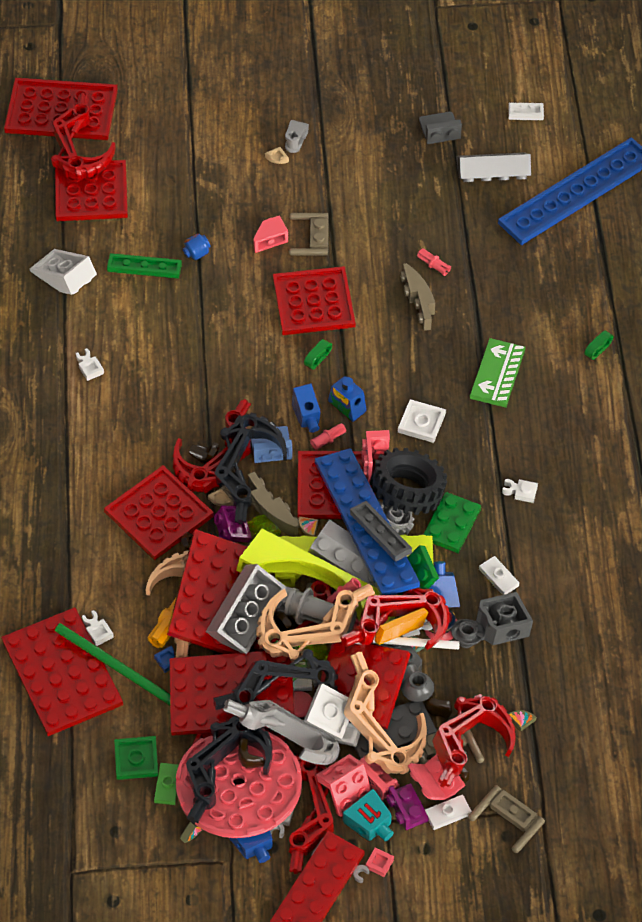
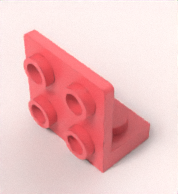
M389 430L366 431V439H362L363 473L369 484L372 477L373 460H378L380 454L384 455V452L389 450Z
M350 754L316 774L318 782L330 789L336 813L340 817L343 816L345 810L371 791L364 763Z
M437 754L425 764L410 763L408 765L411 777L416 782H419L422 787V793L428 799L447 801L465 786L459 775L454 777L449 787L444 786L443 788L440 786L441 783L438 780L443 773V768Z

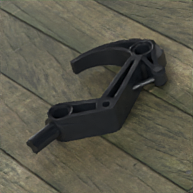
M256 413L239 415L232 426L229 428L225 427L220 432L221 438L227 443L228 450L215 470L216 483L233 501L234 506H236L235 523L239 524L246 523L247 509L252 503L251 489L246 485L243 473L238 467V463L250 439L273 441L280 447L283 453V461H287V448L279 428H276L273 422H269L268 418L265 416L259 418ZM247 426L253 427L251 429H246ZM240 495L247 496L245 498H239Z
M304 649L301 652V656L289 665L264 660L254 661L238 686L232 690V693L213 698V703L216 710L223 709L224 703L228 699L242 705L249 704L279 677L310 679L313 682L315 692L319 684H324L337 691L338 686H335V680L339 679V677L330 665L331 662L326 660L319 661L313 657V652L310 649ZM305 659L308 668L295 665ZM320 670L326 674L323 682L318 679V672ZM265 676H273V677L270 678L269 680H268V679H265V680H264V677H265ZM241 691H245L248 695L246 702H242L239 699Z
M236 715L227 722L221 724L215 722L210 726L213 742L191 757L186 763L188 779L194 793L193 801L195 803L187 816L191 823H199L205 810L215 806L216 770L214 767L239 745L241 738L248 739V745L258 749L264 755L263 774L268 775L272 763L273 747L270 735L265 731V727L255 730L248 729L240 723L239 717Z

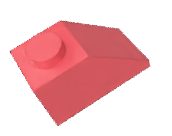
M280 215L262 222L253 239L255 253L288 242V229Z

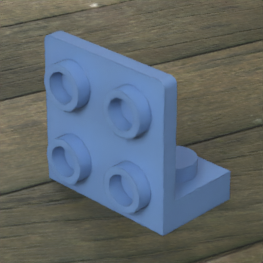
M276 427L279 428L282 437L285 439L287 460L292 459V440L289 439L288 427ZM251 439L254 463L283 460V453L280 447L273 441Z

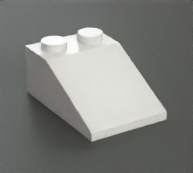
M58 249L52 250L30 268L33 274L56 290L70 295L77 293L84 284L89 283L97 275L89 256Z

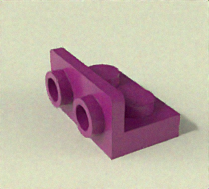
M222 505L214 516V523L217 526L219 537L232 542L249 543L252 537L247 520L243 524L235 523L236 506Z
M411 783L398 789H394L393 786L388 787L387 802L390 807H394L396 819L399 824H403L405 830L429 821V817Z

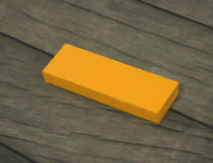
M421 608L380 625L374 641L380 645L423 627L428 611L425 608Z

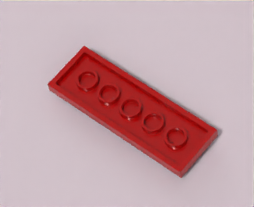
M327 831L270 922H322L363 858L365 851Z

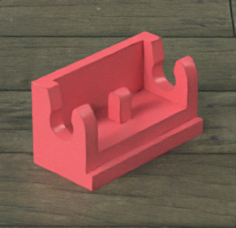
M365 756L359 760L364 763L370 788L376 791L381 800H384L386 795H388V787L400 788L398 780L396 778L393 779L380 765L374 762L368 764L365 761Z

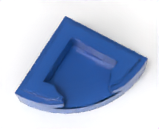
M172 646L154 655V659L165 673L169 671L170 658H175Z

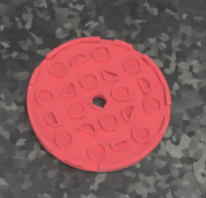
M268 732L272 742L273 757L268 775H264L263 767L245 768L241 765L238 757V745L214 767L216 770V804L213 808L205 810L199 823H195V825L214 835L228 838H245L265 833L282 823L294 810L302 789L300 764L297 757L289 749V746L282 739ZM212 735L205 739L201 738L194 743L184 754L177 769L176 793L179 804L186 816H188L195 804L186 763L191 757L213 742ZM248 745L249 754L265 759L258 749ZM236 779H243L245 783L237 784L236 786L233 782Z

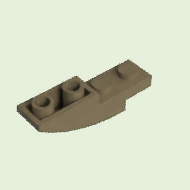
M405 263L403 264V271L400 272L401 282L405 283L404 295L408 296L409 303L415 304L416 310L419 309L418 321L419 324L423 325L424 331L431 330V315H435L433 294L421 275Z
M255 472L248 474V486L251 489L252 496L251 504L255 510L278 530L297 537L300 524L298 519L292 516L289 505L286 502L284 503L280 497L274 499L273 494L266 490L263 479L261 477L258 478Z

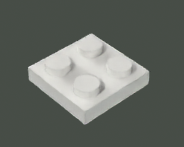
M410 399L399 424L398 433L434 443L445 417L446 409Z
M319 684L304 722L338 740L342 739L349 720L344 715V708L349 697L324 684Z

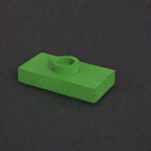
M160 763L154 803L175 805L178 764Z

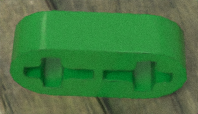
M604 330L587 346L584 355L594 360L611 344L614 336Z
M322 339L308 353L304 360V365L312 370L315 369L330 353L332 343Z

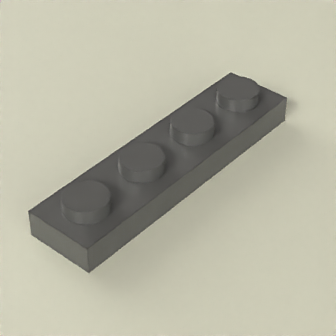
M367 501L350 509V515L395 562L412 553V547Z

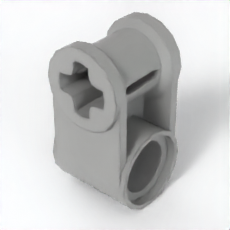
M295 120L290 121L285 134L287 140L285 149L288 152L296 153L300 150L308 134L309 124Z

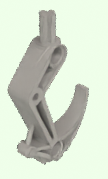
M228 699L224 703L223 710L238 716L240 723L248 729L255 730L266 726L304 747L299 756L302 760L319 765H329L335 762L339 756V743L333 736L305 723L304 720L270 700L251 701L249 704L242 705Z

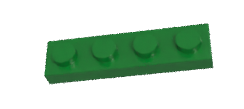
M110 253L107 272L179 279L182 260Z

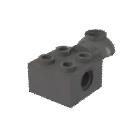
M514 592L480 600L476 621L460 619L451 628V633L454 640L459 641V646L462 648H470L482 640L492 645L529 637L533 620L518 593Z
M378 645L409 651L410 657L400 690L408 700L414 702H422L429 699L434 692V683L427 674L422 673V659L411 646Z

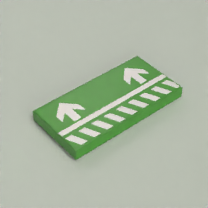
M490 338L470 394V399L507 407L526 347Z

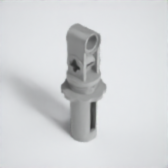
M286 587L287 596L278 603L275 610L284 612L288 616H295V622L299 625L305 619L321 624L322 618L335 604L314 597L312 588H307L303 593L297 588ZM356 611L354 612L347 633H350L354 627L357 617Z

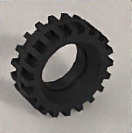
M393 448L392 452L386 450L384 455L380 454L378 460H376L370 480L371 488L376 493L377 500L382 499L383 505L393 506L392 510L397 511V509L403 510L404 514H408L409 511L413 512L414 515H419L420 511H423L424 514L429 513L430 509L434 511L441 502L447 484V473H443V466H437L438 461L436 459L430 460L428 454L423 456L418 454V450L410 452L408 448H404L403 451ZM394 478L413 480L422 488L404 486L396 482Z

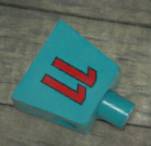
M374 789L343 812L344 824L368 841L377 835L384 841H387L394 834L388 827L391 824L392 815Z

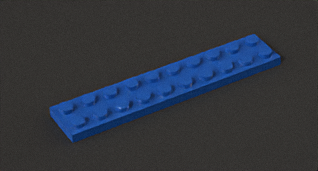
M632 137L499 218L498 224L520 245H523L642 171V146Z
M352 449L315 458V465L380 595H395L420 587V581L407 556L395 562L350 515L351 508L367 501L389 523Z

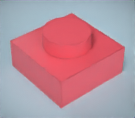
M374 848L365 866L370 871L385 877L394 861V856Z

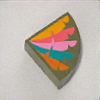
M524 710L509 713L512 723L520 732L535 722L537 718L534 714Z
M189 822L180 839L187 843L194 839L203 829Z

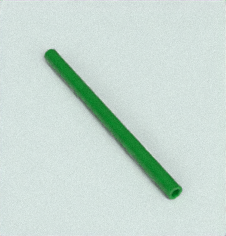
M61 623L57 625L55 632L170 705V693Z

